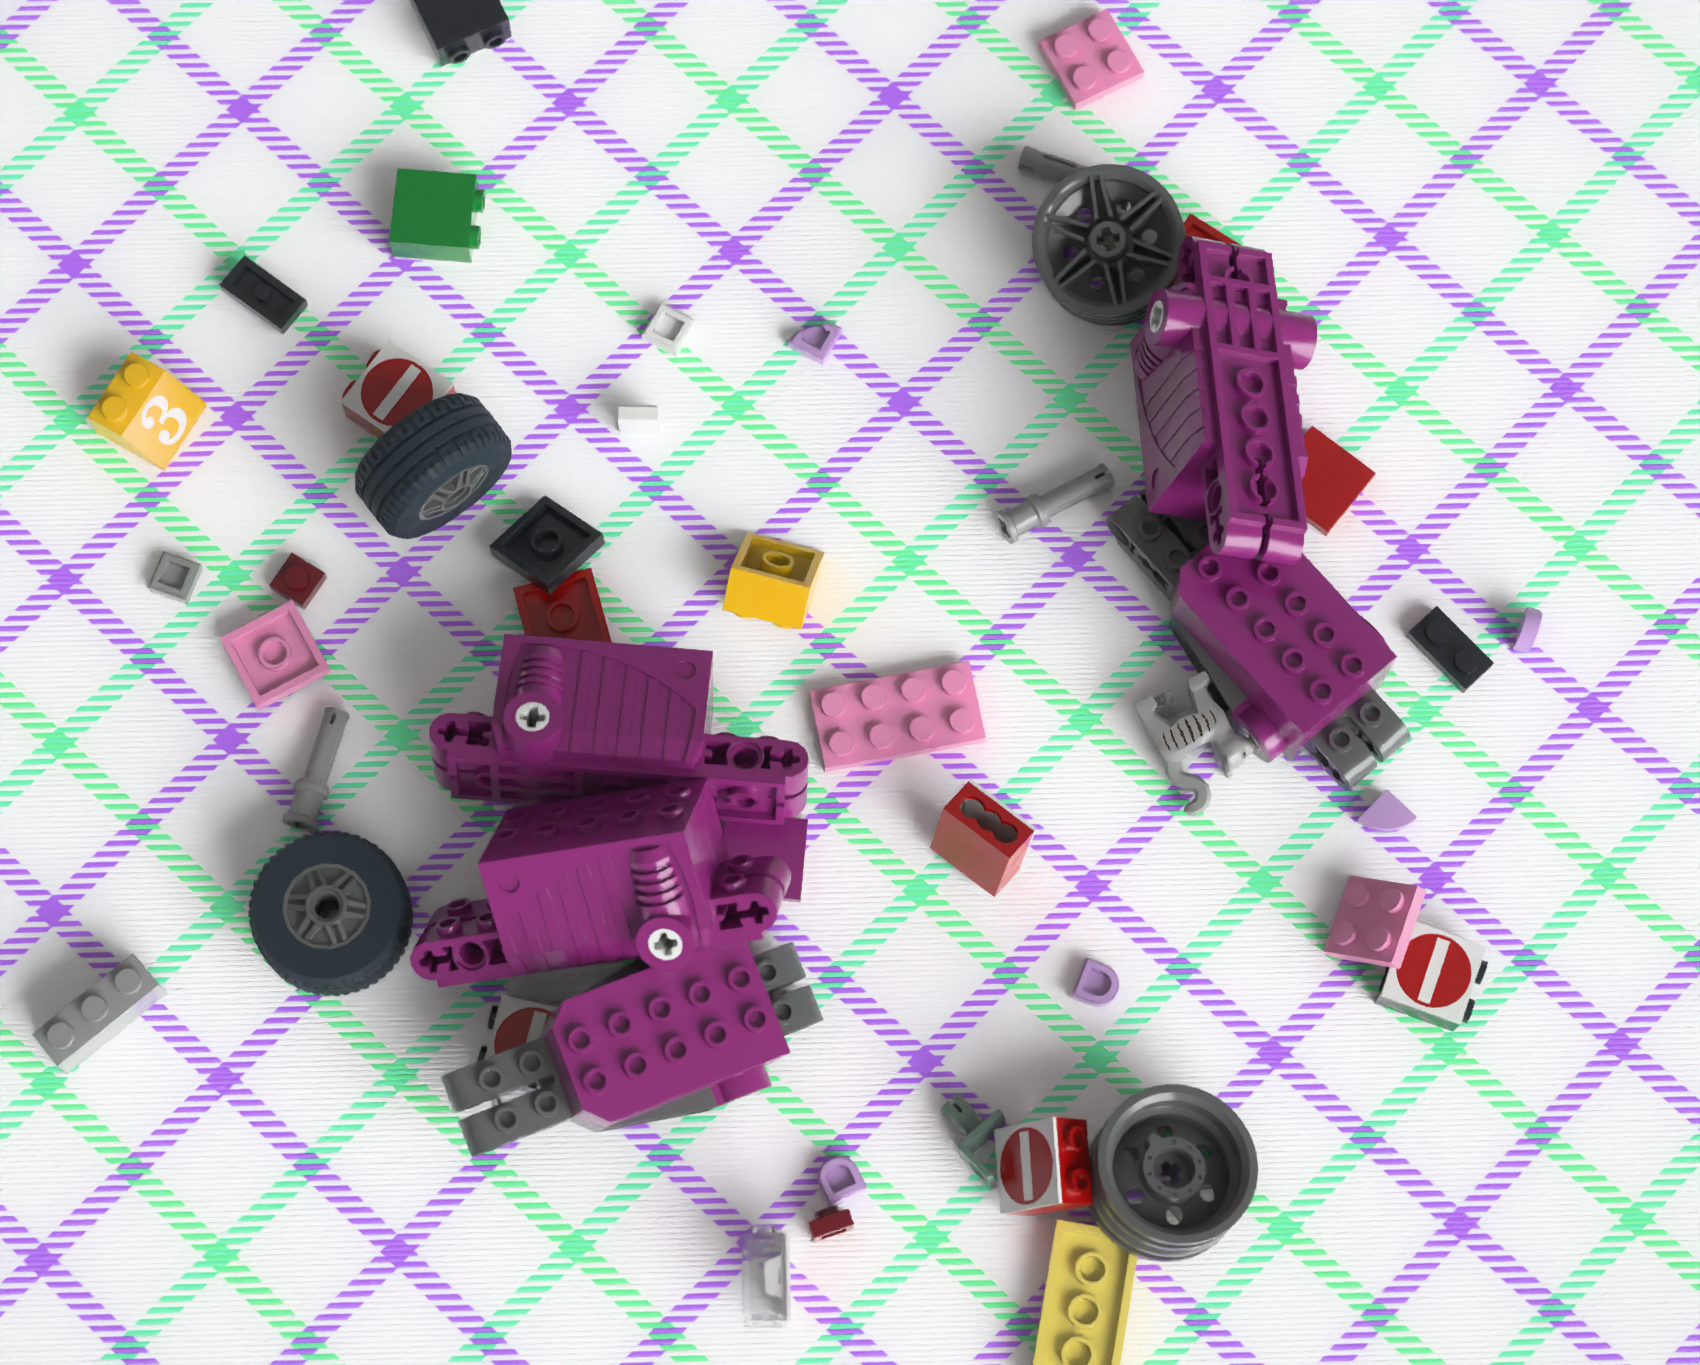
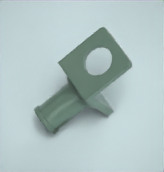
M960 1093L956 1094L951 1098L954 1102L953 1106L947 1101L942 1107L941 1113L965 1136L957 1144L961 1159L990 1190H993L996 1187L994 1176L973 1153L994 1135V1129L1002 1128L1006 1124L1004 1113L997 1109L988 1118L982 1119L963 1099L964 1097Z

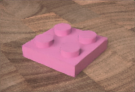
M1107 8L1039 40L1038 48L1074 110L1080 109L1134 83L1144 76L1142 66Z
M293 600L220 637L223 646L259 711L332 673Z
M1349 875L1324 952L1332 958L1400 969L1426 891L1418 885Z

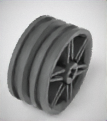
M1101 164L1083 168L1067 176L1046 196L1038 210L1033 225L1032 251L1035 265L1050 294L1063 309L1088 323L1101 326H1122L1145 319L1149 301L1157 289H1170L1171 286L1180 284L1178 254L1187 234L1177 204L1160 182L1147 173L1133 167L1119 164ZM1121 200H1127L1131 204V209L1123 215L1118 214L1116 211L1117 203ZM1082 208L1089 209L1092 213V219L1088 223L1077 220V212ZM1154 230L1157 233V239L1153 244L1143 242L1142 235L1145 231ZM1108 234H1112L1114 240H1120L1114 243L1115 249L1111 251H1106L1104 245H1099L1100 242H1105L1103 237ZM1069 246H1074L1079 251V254L1072 261L1067 260L1063 255L1064 250ZM1134 268H1141L1144 271V276L1140 281L1134 282L1129 278V272ZM1101 276L1105 280V285L1098 290L1092 289L1089 284L1091 278Z
M1181 1084L1157 1085L1133 1094L1115 1109L1089 1146L1093 1205L1088 1206V1209L1098 1227L1113 1243L1126 1252L1146 1260L1178 1262L1191 1259L1206 1252L1217 1244L1243 1216L1256 1190L1258 1159L1252 1137L1245 1124L1236 1112L1221 1099L1192 1086ZM1157 1128H1168L1172 1136L1161 1138L1157 1134ZM1196 1146H1204L1209 1152V1158L1204 1159ZM1128 1149L1135 1162L1126 1161L1122 1155L1123 1150ZM1167 1174L1172 1181H1167L1163 1184L1159 1180V1175L1162 1177ZM1212 1189L1214 1199L1212 1201H1205L1200 1195V1190ZM1142 1192L1143 1200L1141 1203L1131 1204L1128 1201L1127 1194H1140ZM1168 1209L1177 1219L1178 1224L1168 1222L1166 1218Z

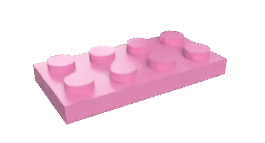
M970 661L809 691L825 772L986 741Z

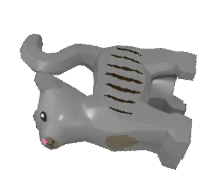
M1206 671L1188 678V695L1193 708L1177 716L1172 712L1170 706L1173 698L1169 690L1155 698L1151 695L1134 703L1144 729L1156 742L1164 763L1165 775L1174 786L1194 792L1195 798L1184 807V812L1187 815L1193 816L1202 813L1209 806L1212 795L1209 784L1199 775L1182 771L1181 761L1198 749L1210 744L1212 745L1215 763L1221 768L1224 775L1230 778L1233 776L1232 770L1243 764L1246 758L1254 751L1251 739L1242 737L1232 731L1225 711L1209 695L1207 687L1211 680Z

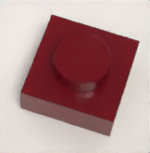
M291 553L269 584V587L288 601L293 600L295 605L305 610L327 579L325 572Z
M838 1205L815 1212L816 1220L808 1222L814 1243L854 1230V1222L849 1208L840 1211Z

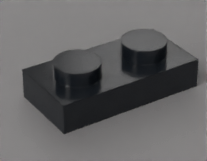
M245 255L219 284L224 293L283 335L308 306L305 298Z
M1438 606L1428 613L1406 635L1463 694L1494 665V662Z

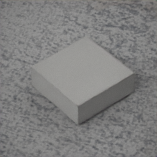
M163 551L148 588L151 592L188 604L203 567L200 563Z

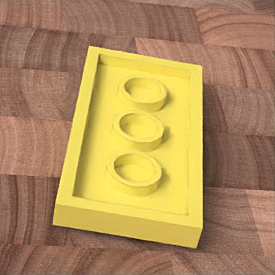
M1060 1219L1056 1220L1032 1365H1120L1137 1256L1118 1247L1098 1226Z

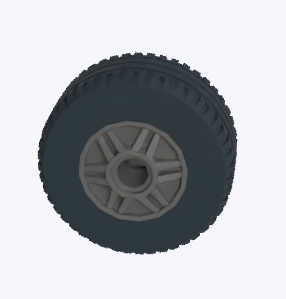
M463 393L448 394L426 403L405 416L372 445L358 464L355 472V491L389 535L402 539L417 538L449 523L474 505L495 485L510 463L512 455L511 440L477 397Z
M315 832L313 835H303V838L299 839L298 837L293 840L294 842L285 844L283 849H278L276 851L277 854L272 855L269 858V862L263 865V870L258 873V879L254 881V888L250 893L251 900H249L250 910L248 911V916L250 918L251 933L266 962L287 983L292 984L299 990L302 989L304 992H311L315 995L340 996V994H344L345 996L352 992H360V989L364 988L365 990L371 984L378 983V980L380 978L383 979L388 972L394 969L393 966L400 961V957L405 953V947H408L409 937L412 934L411 927H413V905L410 892L395 863L376 844L369 842L364 837L361 839L359 835H350L347 832ZM339 909L333 917L324 918L330 910Z

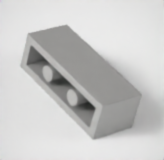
M131 954L32 1033V1035L53 1062L62 1071L69 1074L166 996L167 993L134 954Z

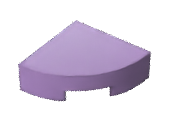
M827 323L805 330L802 329L789 340L788 348L823 365L839 339L842 328Z
M1387 789L1357 821L1372 830L1393 831L1406 828L1416 820L1417 816Z

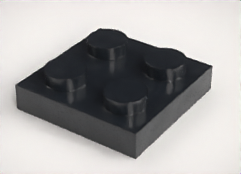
M544 495L492 542L489 548L494 558L550 595L605 544L603 533Z

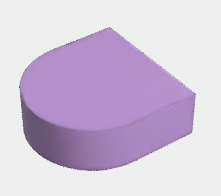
M1528 606L1525 608L1512 650L1524 654L1530 651L1541 625L1543 616L1541 610Z
M1086 957L1071 998L1094 1007L1105 1006L1116 997L1119 990V978L1110 966Z
M831 1157L819 1169L818 1184L829 1207L867 1189L859 1168L847 1157Z

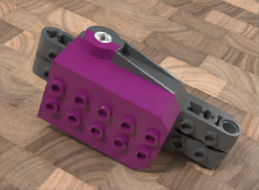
M1146 488L1139 492L1140 498L1134 496L1106 519V524L1117 539V544L1170 601L1169 628L1198 674L1203 671L1208 673L1211 682L1207 690L1214 701L1225 711L1229 724L1235 732L1242 737L1251 739L1254 745L1252 753L1259 759L1269 763L1283 753L1291 762L1306 749L1340 787L1348 791L1377 767L1376 761L1384 762L1411 739L1406 725L1376 692L1382 686L1397 658L1396 654L1390 649L1378 630L1353 609L1303 553L1295 565L1261 561L1255 558L1247 559L1214 554L1209 544L1207 521L1148 512Z
M747 942L696 949L692 960L684 968L675 971L657 970L650 967L641 958H638L579 995L564 1000L550 1013L538 1039L443 1075L441 1079L454 1113H459L491 1101L492 1107L458 1121L471 1158L567 1121L595 1133L711 1111L772 1086L765 1066L791 1053L785 1036L824 1020L810 985L771 998L770 992L807 977L793 942L783 944L755 956L752 955ZM535 1083L537 1090L502 1103L501 1096Z

